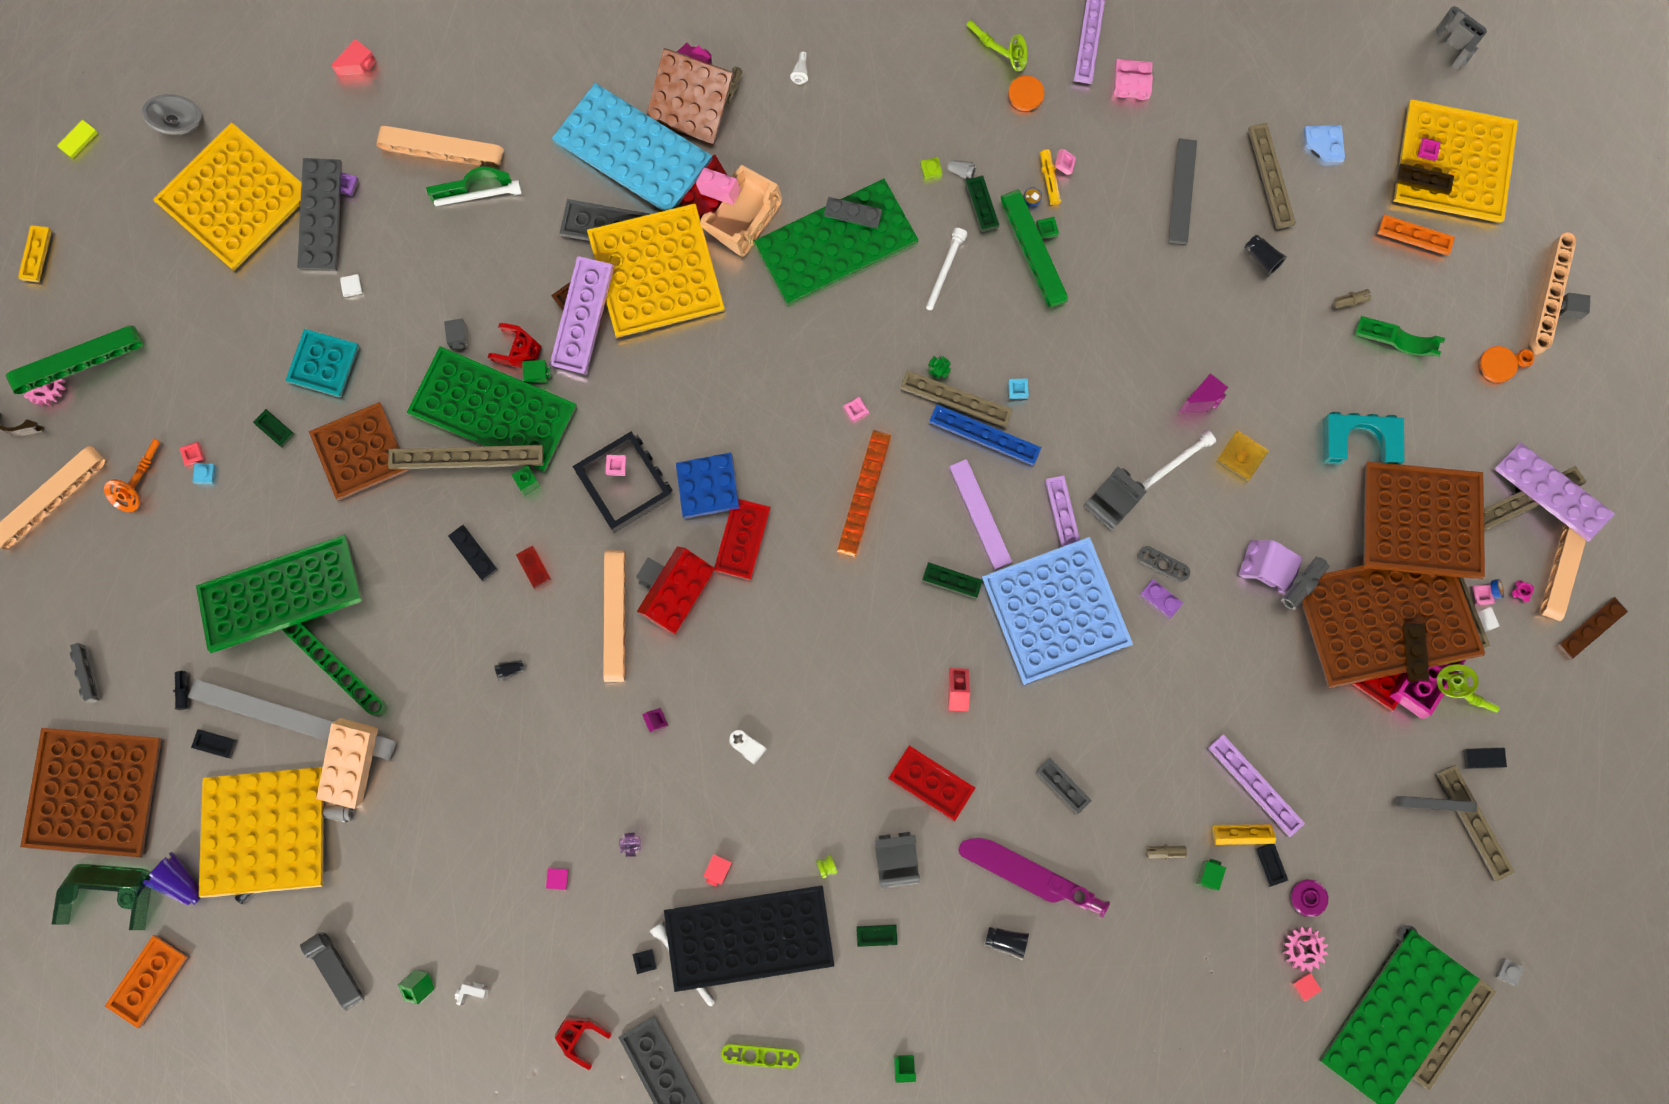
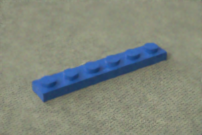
M938 404L929 421L930 424L1034 466L1042 448Z

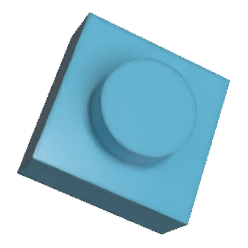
M1028 379L1008 380L1009 399H1028Z
M194 463L192 482L195 484H214L216 465Z

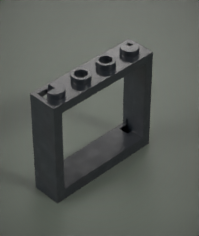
M632 431L572 466L613 533L672 499L670 492L673 490L668 482H663L661 470L658 466H653L651 454L648 450L644 452L641 447L643 445L642 440L638 434L634 436ZM631 442L662 490V493L615 521L584 470Z

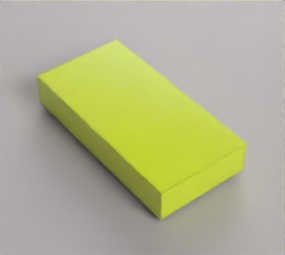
M82 119L57 147L74 159L98 132Z

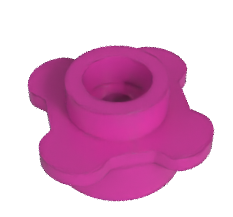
M1522 580L1516 581V588L1512 591V596L1514 598H1521L1523 602L1530 601V596L1534 591L1533 585Z

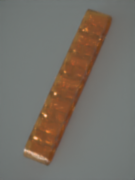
M877 430L872 432L838 545V553L856 557L890 443L891 434Z

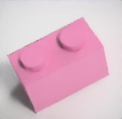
M705 167L696 182L702 195L734 205L741 191L737 178Z

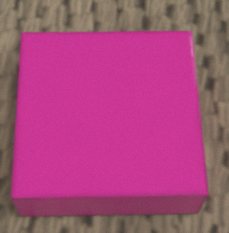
M1422 138L1417 157L1436 161L1441 142Z
M548 868L546 888L567 890L569 870Z

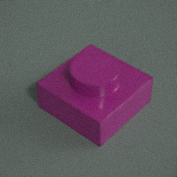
M661 708L648 711L642 715L650 733L668 726Z

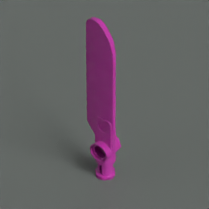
M973 838L963 841L959 846V854L965 859L1048 902L1055 903L1066 899L1085 910L1090 909L1096 912L1101 918L1104 917L1110 905L1109 901L1105 902L1095 897L1094 893L1065 879L994 841ZM1077 890L1084 893V899L1081 902H1077L1074 899V893Z

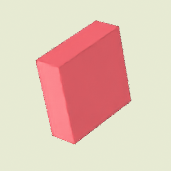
M199 442L180 447L186 467L205 461Z
M1307 973L1292 983L1303 1001L1322 991L1311 973Z

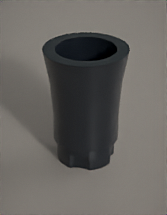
M1258 235L1253 236L1244 247L1261 265L1268 276L1273 274L1287 258L1286 255L1275 249Z
M989 927L985 947L1023 961L1029 933L1008 931L1000 928L996 930Z

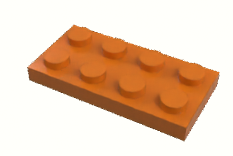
M153 935L105 1007L136 1028H141L188 956L158 936Z

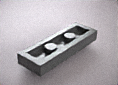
M828 197L824 217L878 229L882 209Z
M80 643L70 645V657L75 663L76 670L74 673L80 683L79 693L81 698L90 703L100 701L86 646Z
M1051 758L1036 771L1077 815L1092 801Z

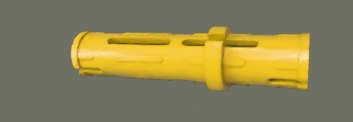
M1042 150L1039 152L1043 166L1041 170L1045 176L1050 204L1058 205L1062 201L1055 175L1056 167L1052 161L1051 150Z

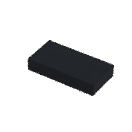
M197 729L191 748L231 759L237 740Z
M1505 748L1464 749L1466 769L1507 767Z
M1267 844L1254 849L1268 887L1289 881L1275 844Z

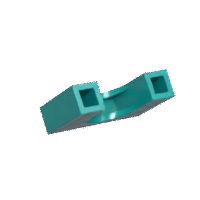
M1331 412L1323 419V463L1342 464L1348 459V435L1351 430L1357 428L1366 429L1376 436L1379 442V463L1402 464L1405 462L1404 418H1397L1396 415L1379 417L1378 414L1360 416L1359 413L1341 415L1340 412Z

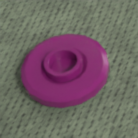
M1306 879L1300 881L1291 892L1292 905L1303 916H1318L1325 911L1328 905L1329 896L1325 887L1315 880Z

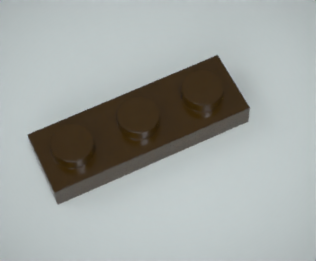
M1400 163L1397 167L1395 183L1449 195L1452 191L1454 175Z
M1404 623L1403 636L1407 682H1428L1429 669L1424 623Z

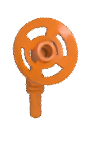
M153 438L144 457L140 458L142 461L138 462L140 465L136 466L137 470L128 484L118 479L109 480L105 484V496L117 509L124 512H134L138 509L140 499L134 488L144 472L148 471L147 468L150 467L149 464H152L151 459L161 441ZM117 499L128 502V505L119 502Z

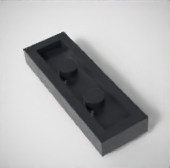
M464 525L448 535L482 581H485L498 571Z

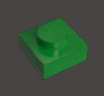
M1055 217L1036 221V226L1042 240L1059 235Z

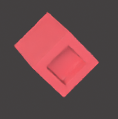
M713 854L703 877L707 878V883L717 887L718 883L723 885L732 863Z

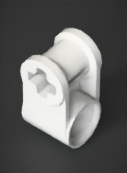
M736 730L730 735L729 740L732 747L754 765L767 750L763 745L741 730ZM735 735L737 737L742 735L743 743L734 744L735 739L733 737Z

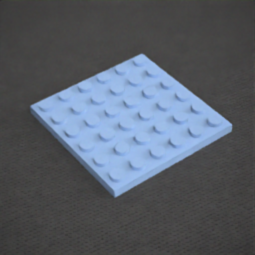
M1090 537L982 576L986 591L1023 685L1133 644Z

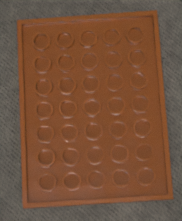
M1364 565L1325 573L1314 591L1309 596L1307 595L1301 603L1328 688L1407 672L1403 636L1404 623H1424L1428 668L1485 655L1458 577L1364 568Z

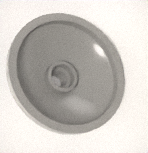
M164 94L152 97L145 102L142 108V116L147 125L164 134H185L197 128L201 122L199 107L190 99L179 95Z

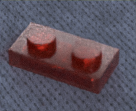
M534 546L516 554L534 589L551 580Z

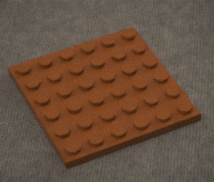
M1367 461L1365 464L1364 568L1483 580L1485 577L1483 472Z
M41 728L20 847L143 858L162 738Z

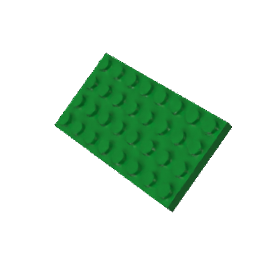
M885 178L840 199L882 209L878 229L824 217L825 206L754 240V245L787 306L918 243L919 239Z
M439 346L407 410V414L483 447L543 445V466L530 467L545 473L575 412L577 404Z
M345 534L196 585L207 650L210 654L362 602L350 547Z
M1410 929L1319 1061L1376 1104H1395L1480 979L1421 935Z

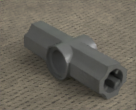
M1316 556L1305 571L1299 573L1292 587L1281 600L1286 607L1296 610L1305 597L1314 591L1319 580L1330 567L1325 559Z

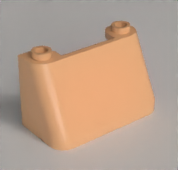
M741 165L732 174V177L737 178L741 188L734 205L722 202L715 213H705L701 218L700 224L704 230L736 254L744 257L754 245V240L759 238L782 203V196L778 184Z

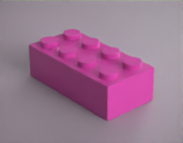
M1466 660L1429 667L1428 682H1407V672H1405L1390 694V697L1421 719L1431 716L1444 696L1437 686L1439 672L1449 665H1463ZM1459 671L1450 672L1449 674L1458 673ZM1443 679L1442 685L1445 689H1448L1447 680Z

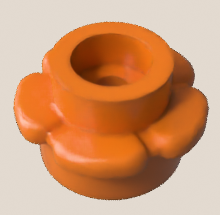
M1520 350L1516 354L1519 366L1529 367L1533 364L1535 357L1532 351Z

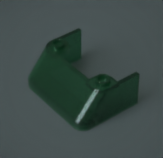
M91 864L75 865L56 892L51 924H69L72 903L76 901L79 889L118 892V905L124 909H132L129 930H145L151 888L145 886L143 881L146 879L149 882L151 879L149 874L151 872L144 868Z

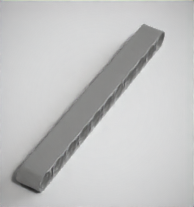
M194 679L188 695L190 699L325 741L329 739L333 722L197 679ZM376 736L373 756L390 760L396 741Z

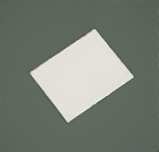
M1491 607L1477 612L1485 632L1500 626Z

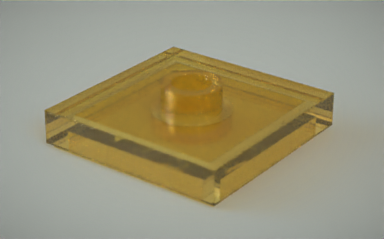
M1237 430L1216 462L1246 482H1249L1269 450Z

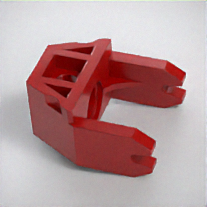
M499 323L498 328L501 331L516 335L509 356L489 353L487 358L498 364L517 368L522 367V361H535L538 359L542 346L520 326Z
M566 1017L555 1033V1039L567 1058L590 1070L592 1064L576 1054L573 1048L585 1029H593L608 1039L612 1033L589 1018ZM570 1029L573 1032L571 1034H567L566 1031Z

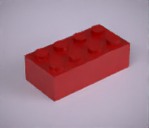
M677 546L638 608L637 613L666 632L676 634L715 568L688 549Z

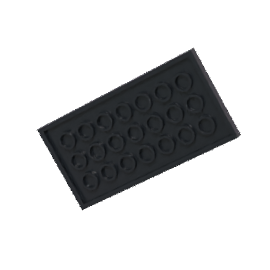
M823 885L664 910L674 992L835 966Z

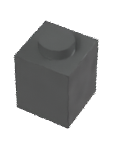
M1567 293L1563 296L1560 316L1576 319L1584 318L1590 313L1591 295Z
M463 319L444 321L448 346L455 350L469 346L465 321Z
M648 557L636 576L639 581L638 584L645 589L651 588L664 566Z

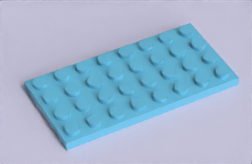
M597 83L593 84L552 137L555 143L662 211L675 209L698 180L703 168H707L713 160L712 155Z

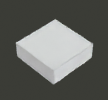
M358 274L340 278L344 297L363 294Z

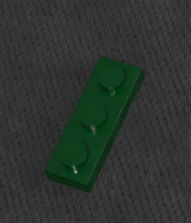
M983 175L965 180L981 232L999 228V222Z
M929 562L922 582L977 599L983 581Z

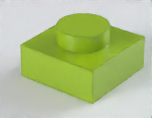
M938 157L920 161L924 180L942 177L943 173Z

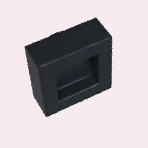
M653 949L632 954L637 974L657 969Z

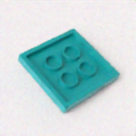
M304 329L285 381L341 398L359 345Z

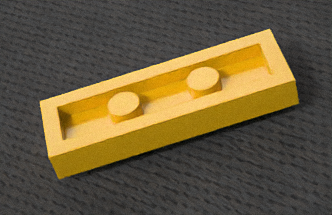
M30 225L18 275L20 280L40 282L52 232L50 228Z
M1272 824L1212 826L1216 845L1275 844L1276 841Z

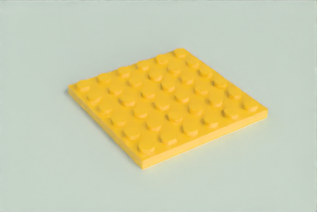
M1410 99L1399 164L1402 163L1454 175L1452 191L1449 195L1396 183L1393 202L1502 223L1505 219L1518 120ZM1422 138L1441 142L1436 161L1417 157Z
M231 122L153 201L230 269L235 271L301 205L302 183Z
M696 204L587 230L594 259L614 265L606 303L616 338L725 311Z
M322 767L203 778L199 897L206 898L323 887L324 801L316 799Z

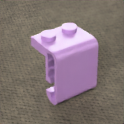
M1250 540L1239 576L1259 579L1271 587H1276L1277 585V591L1286 594L1298 575L1303 558L1278 542L1272 540Z

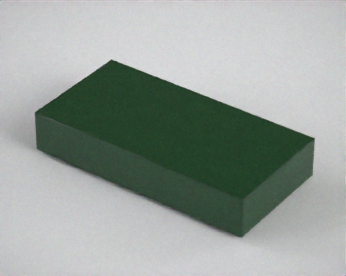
M267 409L253 421L259 429L281 448L295 435Z
M897 925L856 926L857 947L898 945Z

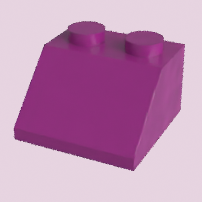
M1210 373L1187 399L1179 412L1199 413L1208 412L1212 407L1216 409L1227 396L1224 392L1228 387Z

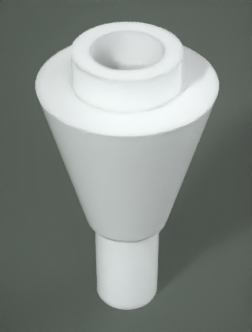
M800 52L799 60L790 75L791 80L796 84H803L808 81L806 52Z

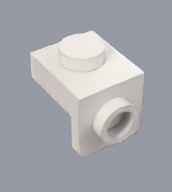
M473 982L472 985L462 984L456 991L455 999H458L456 1004L463 1005L467 994L487 998L489 989L484 988L485 985L478 982Z

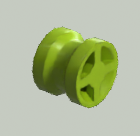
M828 855L824 860H816L823 879L829 874H837L831 855Z

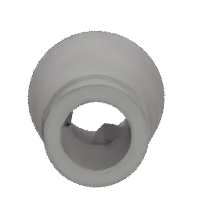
M950 160L948 170L967 180L974 177L976 165L968 161Z
M338 804L325 806L323 809L324 818L347 823L352 821L355 816V809Z

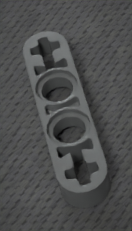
M1396 796V806L1477 812V802Z

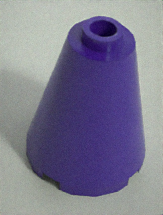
M170 852L169 856L171 858L168 860L165 857L149 874V878H151L149 882L145 879L143 884L187 906L191 903L195 905L201 899L199 897V885L173 852Z

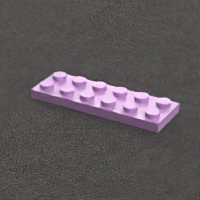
M577 256L550 366L587 375L614 270L613 264Z
M1521 442L1495 468L1499 474L1588 542L1615 515L1614 512Z

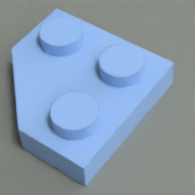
M1342 125L1305 126V146L1308 149H1313L1324 162H1343L1345 160Z

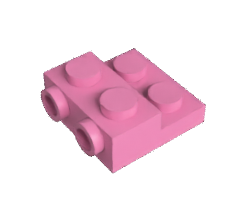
M1116 59L1113 95L1121 98L1136 97L1140 100L1149 99L1152 93L1153 62Z

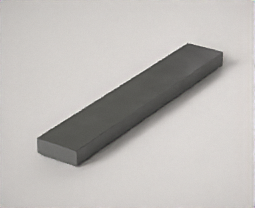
M1181 138L1178 140L1168 243L1183 245L1188 243L1197 140Z

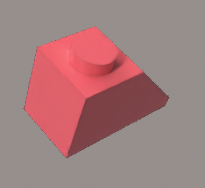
M355 39L331 66L338 76L362 74L374 65L376 59L372 51Z
M949 668L948 708L954 711H968L970 699L969 669Z

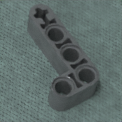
M317 933L300 944L303 954L309 960H314L345 1011H348L365 999L361 989L326 933Z

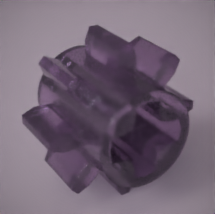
M624 833L625 838H620L619 840L620 853H625L626 857H635L636 852H641L640 837H635V833Z

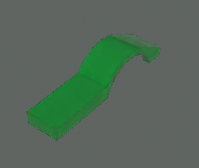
M477 167L469 171L463 180L429 186L426 189L430 200L434 201L438 198L469 193L472 184L481 178H493L500 182L502 186H507L512 180L507 172L490 167Z
M1361 316L1355 334L1356 336L1393 345L1402 352L1418 356L1439 357L1441 351H1438L1440 343L1445 341V338L1436 335L1433 337L1414 336L1404 332L1398 325Z

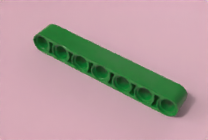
M1017 189L1001 195L1003 208L1048 307L1052 308L1067 302L1068 296L1021 191Z
M127 326L14 369L6 374V378L14 394H23L134 351L143 345V341L135 326Z
M298 623L297 630L293 633L290 631L291 626L283 629L284 633L367 713L376 717L385 714L387 710L386 703L303 623ZM307 637H311L310 644L305 646L304 640ZM324 650V656L318 659V652ZM334 663H338V669L332 672L331 666ZM351 676L352 682L349 685H345L346 677ZM365 689L366 695L359 699V691ZM379 702V709L376 712H373V704Z

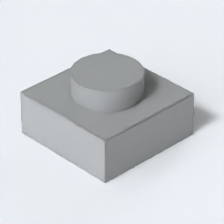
M1503 958L1495 977L1513 986H1517L1524 967Z

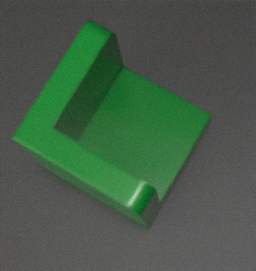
M413 970L398 984L404 1001L417 1005L434 990L429 973Z
M913 1055L894 1056L896 1083L916 1082Z

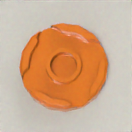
M1019 76L1010 84L1008 98L1016 109L1025 112L1038 108L1043 102L1044 87L1035 77Z
M1494 346L1481 355L1479 368L1487 380L1494 383H1503L1515 375L1518 370V361L1514 353L1508 348Z

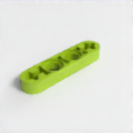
M727 1044L721 1051L723 1061L731 1064L793 1069L797 1067L800 1061L798 1052L793 1049ZM729 1048H732L733 1052H739V1048H743L741 1053L742 1061L737 1060L739 1056L735 1055L728 1059V1055H724V1052L728 1051ZM748 1049L755 1051V1060L747 1061L744 1054ZM768 1051L776 1054L775 1062L768 1063L765 1060V1054ZM779 1052H783L782 1057H788L789 1053H793V1057L797 1058V1060L793 1061L792 1065H789L787 1060H782V1064H778Z

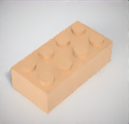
M339 718L331 724L316 799L353 809L363 803L378 732L377 727Z

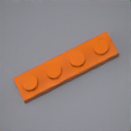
M1388 215L1382 216L1377 234L1447 256L1451 253L1455 239L1454 236Z

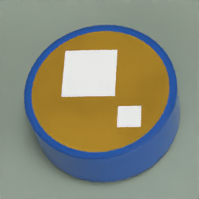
M1032 187L1024 192L1023 197L1027 206L1036 207L1041 202L1042 194L1039 189Z
M1492 580L1490 586L1493 597L1495 599L1503 598L1504 589L1501 580Z

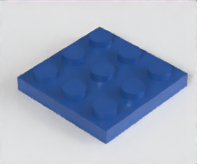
M731 452L676 463L682 516L684 519L740 509L733 455Z

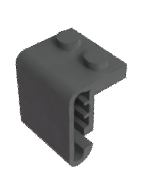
M1453 6L1437 26L1436 33L1440 36L1445 29L1452 33L1446 42L1461 52L1451 65L1457 70L1462 64L1465 66L1479 49L1477 45L1485 36L1487 30L1461 9Z
M1119 467L1112 472L1110 477L1084 504V507L1110 530H1113L1147 492L1142 483L1139 481L1135 482L1127 470Z
M910 832L898 833L899 837L891 838L890 834L881 835L879 840L874 841L881 889L920 884L915 846L916 837L915 835H910Z

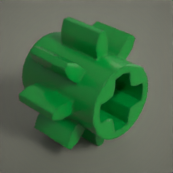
M940 355L938 358L933 356L929 361L928 366L930 368L928 371L937 379L941 376L946 378L951 372L949 367L951 363L944 356Z

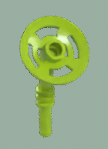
M972 20L968 21L966 25L980 38V41L986 47H990L1008 57L1016 71L1024 70L1028 53L1025 39L1021 34H1015L1012 37L1010 48L1007 49L996 43L994 38H991V35L987 32L985 33Z
M1454 664L1443 668L1439 672L1437 686L1443 694L1452 698H1465L1469 704L1486 708L1495 713L1499 711L1498 705L1484 700L1482 696L1474 693L1478 687L1479 679L1476 672L1470 667ZM1454 671H1461V672H1463V673H1453V674H1451V675L1449 674L1450 672H1454ZM1469 676H1470V677L1472 678V680H1473V686H1472V687H1471V686H1468V680H1467V678H1468ZM1443 679L1447 680L1448 689L1443 687Z

